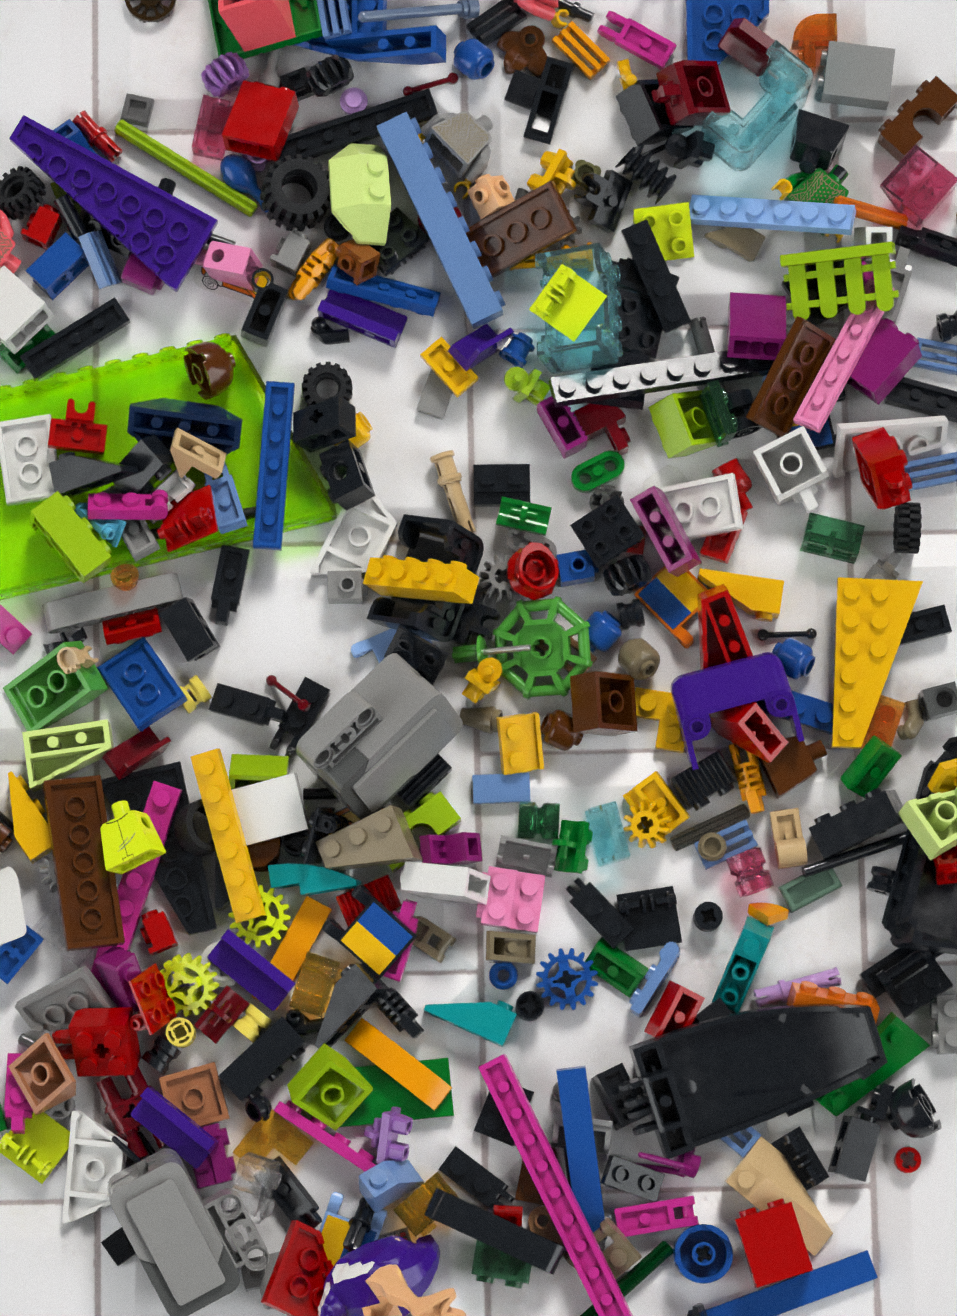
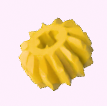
M642 800L639 801V808L635 805L629 807L634 816H624V820L631 822V825L623 829L624 832H633L629 837L630 842H634L639 838V848L645 847L647 842L650 848H655L656 840L660 843L666 841L662 833L669 834L672 832L670 827L664 826L665 823L672 821V817L663 818L662 815L667 810L665 806L656 810L657 801H651L648 807L647 802ZM646 819L647 821H653V826L649 828V831L648 828H643L642 822H645Z

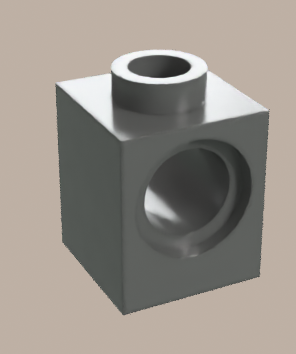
M955 681L923 689L919 693L926 721L957 713V687ZM937 695H947L950 699V706L941 707L936 701Z

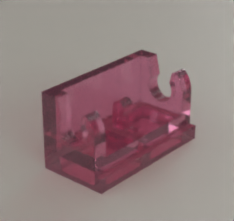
M203 94L191 146L193 155L222 161L226 151L222 132L233 107L230 106V101Z

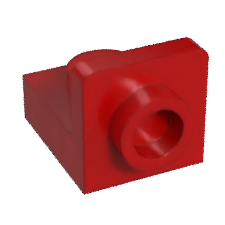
M956 845L933 859L936 867L935 880L937 885L957 883Z

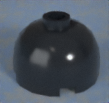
M913 1078L894 1090L889 1104L891 1114L887 1115V1118L895 1131L900 1129L908 1137L923 1138L942 1129L940 1119L934 1122L932 1114L936 1110L930 1098L920 1084L914 1087L915 1079Z

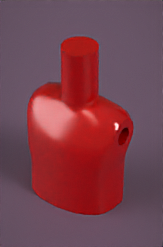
M738 458L730 460L712 470L714 477L734 473L740 507L746 511L753 508L746 495L752 488V482L743 470Z

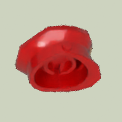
M529 542L524 548L517 550L507 561V577L512 590L533 601L552 594L558 579V560L542 543Z

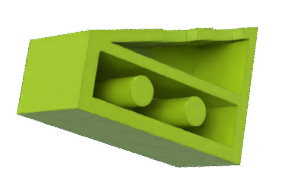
M57 491L31 510L30 527L34 531L40 529L47 538L45 543L50 548L54 547L62 556L61 560L84 584L110 564V553L112 551L103 539L98 541L92 533L94 529L85 517L80 519L74 511L76 506L67 495L63 497Z

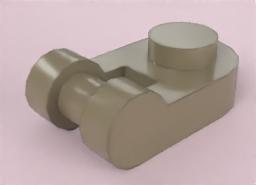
M414 916V918L419 920L416 932L418 936L414 939L413 946L435 961L442 963L446 957L444 953L449 946L452 947L457 939L428 919ZM432 935L440 939L434 948L427 944Z

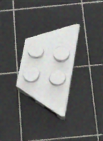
M377 496L347 511L344 508L341 509L310 570L311 574L327 575V571H362V575H365L370 557H382L398 524Z
M74 1110L71 1114L62 1223H70L110 1207L107 1189L108 1181L113 1175L126 1169L127 1155L111 1139L113 1136H116L127 1147L128 1143L79 1110Z

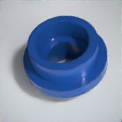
M508 962L495 963L489 972L490 982L500 990L510 989L515 985L518 978L516 967ZM502 970L509 973V978L506 981H501L498 978V973Z

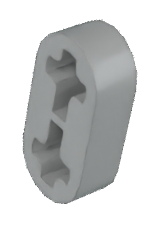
M510 529L507 533L506 543L512 552L515 553L520 548L526 546L523 543H520L518 547L515 546L514 539L511 538L513 535L518 536L522 533L524 541L528 543H542L548 546L556 558V546L551 540L538 534Z

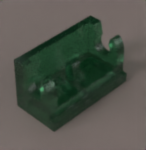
M810 512L800 551L855 564L865 526Z

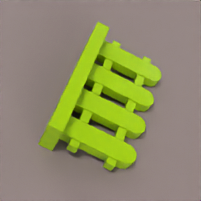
M891 241L780 255L781 267L788 268L789 273L783 275L784 282L790 283L792 303H786L787 311L792 310L795 319L798 316L808 320L810 308L820 307L821 314L824 317L834 318L838 314V305L848 304L852 314L861 315L866 310V301L876 300L877 307L881 311L888 312L892 310L894 298L899 297V290L893 291L891 269H896V261L890 262L889 256L896 255L895 243ZM872 257V264L862 265L861 259ZM844 261L843 268H834L833 262ZM816 264V271L806 272V265ZM873 271L875 293L865 294L863 273ZM845 275L847 296L837 297L835 276ZM817 278L819 300L809 301L807 279Z

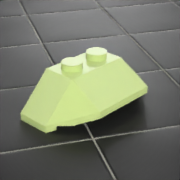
M350 143L328 161L331 212L342 226L353 235L352 238L357 244L385 246L391 211L387 155L376 144Z

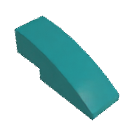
M289 863L268 865L271 888L283 889L299 886L300 894L304 896L352 889L360 884L362 885V881L324 867Z

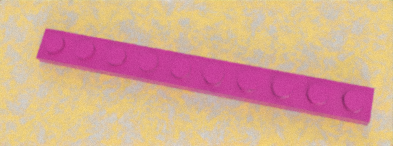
M503 1054L479 1066L478 1068L598 1316H633L507 1055Z

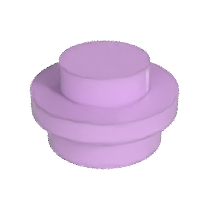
M349 88L340 97V106L349 115L365 110L368 104L366 94L359 88Z

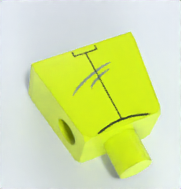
M126 800L118 801L111 805L114 819L102 824L100 828L106 871L122 875L166 853L147 813L136 810L130 811L128 801Z

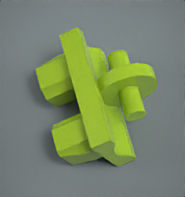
M521 367L510 368L505 373L504 383L509 390L518 391L512 399L518 403L526 399L536 406L539 402L543 401L550 387L539 379L542 372L534 368L527 374Z

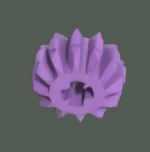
M227 52L206 65L201 76L207 91L211 92L214 97L218 96L220 98L226 94L230 95L234 90H238L243 80L248 78L249 69L243 58L237 53Z

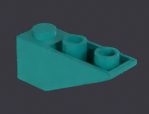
M747 916L712 1002L721 998L729 1010L736 1013L739 1012L770 942L774 927L767 926Z

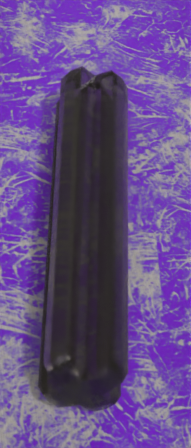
M741 804L671 836L670 843L675 851H679L699 841L707 833H717L745 819H749L750 812L745 804Z

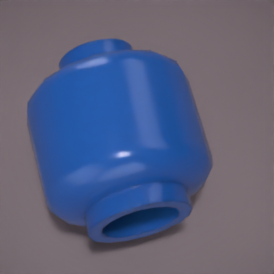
M471 38L465 42L462 41L455 47L454 66L469 79H483L492 72L495 64L493 61L494 54L478 39Z
M607 610L603 612L594 611L586 620L591 626L589 627L590 651L593 653L596 649L601 652L609 651L622 635L619 628L622 625L621 622Z
M788 638L783 643L778 642L772 650V653L780 658L786 676L797 680L802 676H808L814 666L815 657L813 656L812 648L793 638Z

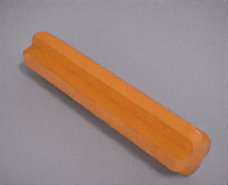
M841 195L833 200L834 204L855 205V217L898 230L901 225L907 227L908 217L905 214Z

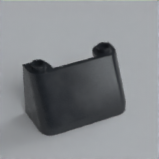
M403 515L398 530V538L403 546L409 548L406 557L416 558L421 562L435 559L444 564H450L451 561H459L466 564L467 569L476 574L484 551L483 542L479 536L453 520ZM378 597L373 601L366 619L395 630L401 625L420 637L438 642H449L456 632L465 603L391 597V599Z

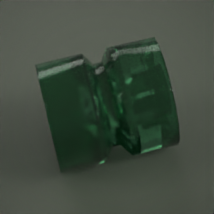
M520 801L518 838L534 839L537 834H540L542 839L545 840L558 839L560 803L547 802L539 808L536 802Z

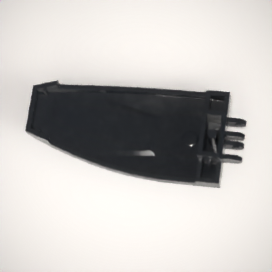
M808 1004L777 1006L708 1019L629 1046L637 1078L623 1082L618 1087L621 1092H626L641 1086L643 1094L628 1098L624 1101L625 1108H631L646 1103V1105L628 1111L627 1115L629 1119H637L650 1114L651 1121L637 1125L632 1129L633 1134L636 1136L655 1130L663 1156L670 1159L695 1150L694 1147L772 1119L859 1078L865 1080L885 1065L887 1059L871 1007L867 1005Z

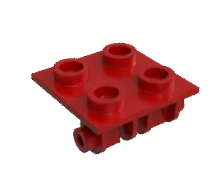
M207 485L188 493L178 503L172 500L170 503L173 508L168 511L166 518L162 519L163 524H161V528L157 529L159 538L166 540L168 552L218 532L211 486Z
M156 963L128 981L140 1010L137 1014L131 1016L129 1020L132 1030L142 1031L147 1029L149 1035H152L177 1017L175 1004L167 993L164 976L159 971Z

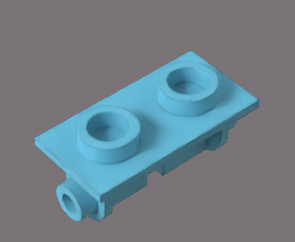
M77 503L74 511L80 519L85 517L102 539L107 540L117 548L126 522L118 519H88V503Z

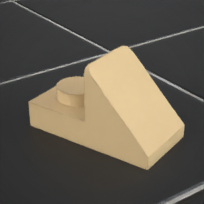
M179 428L174 432L170 452L180 478H183L189 469L194 467L217 479L222 473L227 453Z

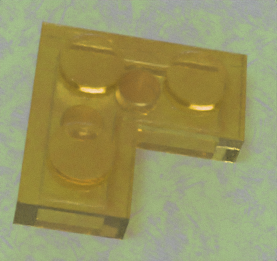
M271 1109L270 1118L266 1121L256 1122L233 1151L236 1156L256 1171L273 1148L297 1166L314 1142Z

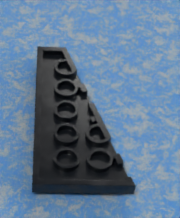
M181 762L135 771L120 780L116 776L101 779L103 792L109 803L112 805L118 801L126 800L128 801L130 811L144 812L153 781L183 790L164 845L166 853L161 855L154 877L188 935L216 930L217 925L202 857L187 852L179 844L175 835L174 822L176 814L182 807L190 804ZM192 820V822H193V829H194V831H195V833H196V829H195V825H194V820Z

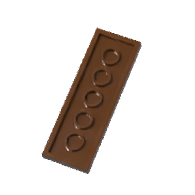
M101 775L44 781L43 791L66 951L123 945L125 939L116 877L114 872L106 871L100 828L102 824L107 822Z

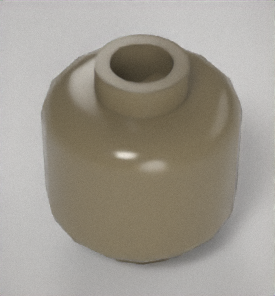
M635 638L626 641L621 646L618 663L635 680H645L656 673L660 664V656L646 640Z

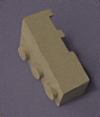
M393 805L315 842L325 867L335 871L385 864L391 865L405 861H423L402 809Z

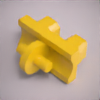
M559 149L557 153L544 152L540 159V165L546 169L544 176L535 173L531 174L527 181V186L531 191L551 180L555 182L560 195L563 194L565 188L568 190L575 189L577 184L571 179L575 173L571 169L574 163L567 157V152Z
M493 657L483 659L478 667L470 670L465 676L469 683L462 692V695L477 703L486 694L495 691L501 684L498 681L503 672L501 663Z

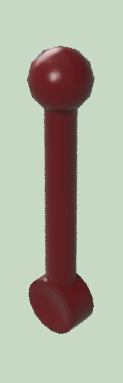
M452 72L443 79L415 87L406 86L403 88V94L407 96L414 92L446 83L454 85L458 82V75Z
M269 675L266 678V683L269 686H275L296 702L301 711L306 712L310 709L311 705L306 699L301 700L277 682V678L274 675Z

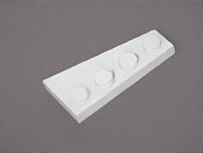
M944 415L837 424L832 473L835 478L845 476V472L858 470L852 437L884 427L889 436L895 437L899 450L903 449L905 454L909 453L912 456L946 445L948 419Z

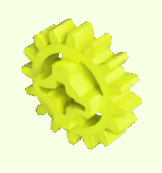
M259 885L258 888L263 906H265V917L267 919L265 921L260 920L256 926L255 918L248 920L247 931L241 923L233 922L229 925L231 929H239L236 936L239 938L245 936L246 944L249 945L252 941H255L256 948H260L263 941L269 947L272 946L271 939L274 937L279 941L282 940L279 932L280 930L287 932L288 927L284 925V921L291 920V916L284 914V911L290 908L289 905L280 904L284 896L280 894L274 897V888H270L266 893L264 892L263 885ZM272 903H274L278 909L279 919H276L271 915L270 909L272 907ZM233 912L228 913L229 918L235 919ZM268 927L273 929L266 935L257 936L262 929Z
M186 953L183 958L178 954L172 958V961L168 960L163 964L165 969L160 970L164 976L167 993L175 1004L176 1014L183 1010L185 1017L191 1015L192 1012L195 1015H199L203 1012V1009H208L212 1004L211 1001L218 996L212 991L219 987V983L212 980L217 975V972H209L208 968L211 963L208 962L203 965L201 963L202 956L200 955L192 960L191 953ZM195 983V984L192 985V986H186V985H185V986H183V987H180L182 984Z

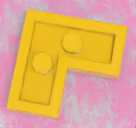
M636 687L637 718L659 721L655 749L683 753L684 742L671 693Z

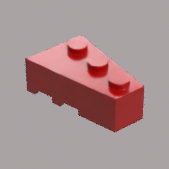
M721 584L697 594L700 670L753 656L727 587Z

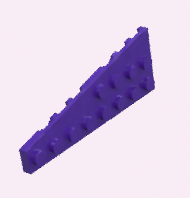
M23 115L9 138L10 142L168 287L178 292L216 228L218 220Z

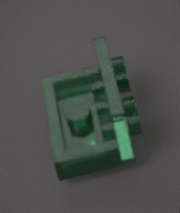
M477 1240L471 1274L477 1275L476 1281L493 1284L494 1278L506 1280L505 1286L521 1289L523 1283L529 1284L532 1265Z

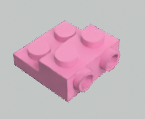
M489 866L488 873L482 872L491 876L487 905L478 904L476 917L481 918V925L538 933L546 875Z

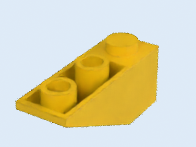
M11 771L8 773L14 835L17 843L33 865L52 850L49 826L42 816L46 811L37 798L34 800L30 799L26 793L30 788L21 775L15 777Z

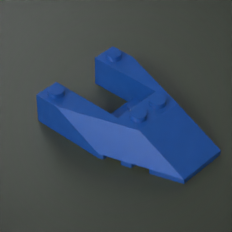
M325 0L330 31H333L328 1ZM334 0L337 11L339 29H342L343 24L339 7V1ZM346 0L352 33L328 40L323 36L315 39L311 38V40L292 45L329 55L335 54L339 57L358 62L410 65L446 63V35L437 25L387 30V21L362 23L358 20V14L362 11L387 9V0Z

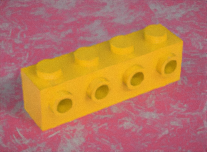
M383 555L382 558L370 557L363 584L381 596L472 604L480 577L468 570L466 564L459 561H451L450 564H444L435 559L421 562L412 557H405V560H399L390 555Z

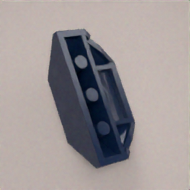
M168 398L130 404L127 432L132 437H135L138 442L145 437L155 434L170 451L174 432L179 428L227 453L226 456L240 447L242 419L218 405Z

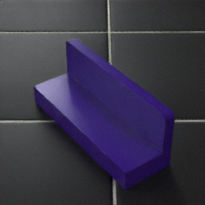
M331 289L325 301L321 300L317 309L318 317H323L332 323L396 348L408 320L407 316L381 305L364 300L361 297L338 293Z
M227 929L221 940L207 956L209 961L271 1011L276 1010L296 984L229 929Z
M147 1087L140 1095L142 1099L131 1112V1116L168 1147L175 1150L194 1168H199L219 1141L153 1087Z

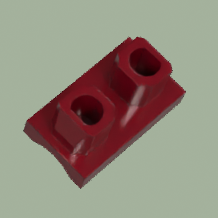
M227 985L194 1026L217 1044L249 1006V1003Z

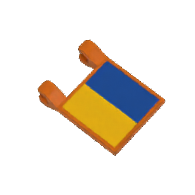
M663 566L646 586L641 587L634 593V596L639 598L640 602L685 649H688L694 643L693 636L682 626L698 612L697 594L708 589L690 571L676 577L668 572L666 566Z

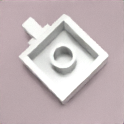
M804 426L753 451L752 457L778 506L793 499L795 503L802 501L808 513L818 509L819 505L813 494L818 492L816 486L828 481L829 474Z

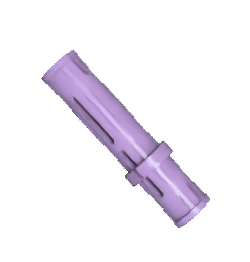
M834 967L833 969L787 982L779 980L776 985L753 990L754 997L766 996L756 999V1004L760 1008L778 1001L787 1002L792 982L801 984L802 981H809L821 988L841 985V978L828 979L840 975L837 967Z

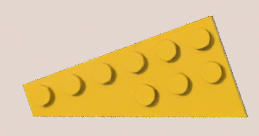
M837 578L831 748H861L923 581Z

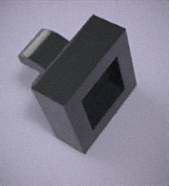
M305 67L279 77L282 87L296 92L298 101L315 95L308 85Z

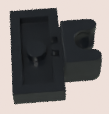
M606 170L604 177L595 173L584 174L581 180L587 184L589 191L583 195L575 194L574 199L584 206L592 208L587 221L607 233H612L616 229L633 183L614 170Z
M476 589L473 603L465 604L456 632L450 640L451 642L463 646L467 645L471 633L475 636L481 635L487 640L493 638L489 629L483 627V624L489 619L499 620L500 612L494 608L482 605L486 595L484 591Z

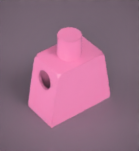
M211 241L208 250L202 249L194 263L203 266L209 276L215 280L253 290L251 286L252 274L263 266L251 248ZM257 277V278L255 279L256 285H257V282H258L259 277Z

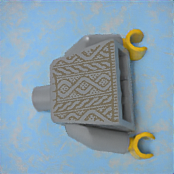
M462 111L458 114L440 113L436 114L420 128L422 133L418 134L422 144L427 142L430 149L460 179L465 176L464 181L455 184L454 194L461 186L466 187L467 190L470 189L471 184H475V180L481 177L488 166L491 149L488 145L492 139L488 131L493 128V124L490 118L485 115L476 120L467 111ZM468 192L463 195L462 200L469 197Z

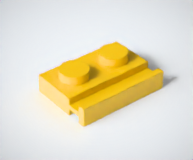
M532 712L529 714L523 713L496 717L502 774L509 775L529 772L535 769H544L539 713Z
M658 771L652 773L623 795L629 806L635 805L639 808V801L642 800L647 802L648 807L651 801H657L656 810L665 806L667 810L662 816L663 818L671 816L672 821L665 823L664 826L670 827L672 831L690 818V815ZM646 819L642 824L649 831V828L653 826V821H647Z

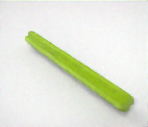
M120 120L115 126L114 131L117 135L245 215L252 217L258 208L256 202L131 124Z

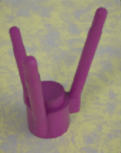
M695 1150L674 1157V1160L639 1152L638 1157L671 1167L642 1163L635 1164L660 1173L674 1174L683 1178L685 1176L695 1178L700 1167L701 1156L695 1155Z

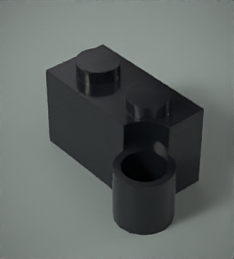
M260 268L252 274L251 286L254 292H256V296L241 329V337L267 347L287 301L289 290L274 284V277L271 271ZM259 276H266L270 280V284L266 287H259L256 285L255 279Z

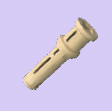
M445 451L430 457V461L435 464L439 476L437 480L438 485L444 488L454 521L475 533L476 529L460 484L462 475L457 472L454 463V451Z

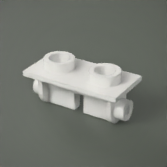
M176 469L153 491L160 489L167 492L169 511L173 508L170 503L172 500L178 503L189 492H193L192 489L196 485L186 475L180 478ZM150 520V522H151L153 525H154L157 521H159V522L161 521V520Z

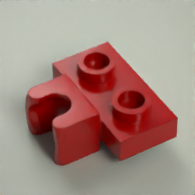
M68 399L65 420L51 418L48 448L104 455L107 425L94 423L96 403L93 401L89 402L87 411L78 413L75 410V401Z

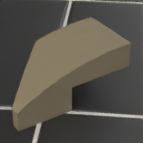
M726 227L705 233L704 238L722 249L728 248L749 262L755 260L766 238L752 228Z

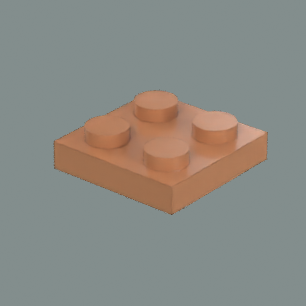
M215 1062L159 1077L163 1096L199 1126L202 1127L230 1119Z

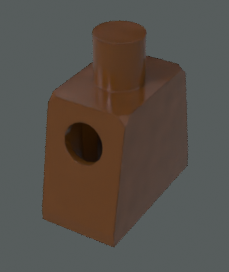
M796 736L785 738L788 744L771 763L757 757L777 799L816 774L817 768L814 761L827 755L821 740L806 746L805 742H799Z

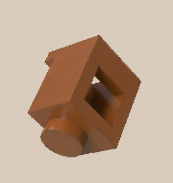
M353 238L341 243L335 251V256L338 257L337 267L353 277L354 284L359 285L376 276L381 253L369 245L357 244Z

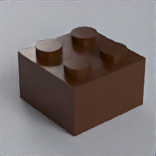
M592 671L570 676L573 733L617 736L638 732L635 683L631 675Z

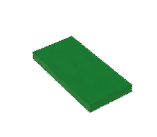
M448 1058L419 1061L451 1086ZM377 1065L355 1067L373 1087V1090L339 1128L373 1124L374 1118H382V1113L391 1111L393 1106L401 1108V1114L411 1117L413 1120L454 1116L452 1090L434 1111Z

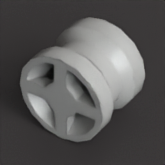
M72 1097L46 1110V1113L53 1119L66 1120L71 1117L72 1111L75 1110V1101Z

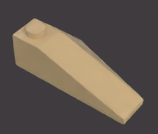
M761 1136L725 1179V1182L760 1211L768 1209L767 1203L784 1198L785 1204L792 1202L806 1249L815 1256L832 1236L833 1232L785 1156Z

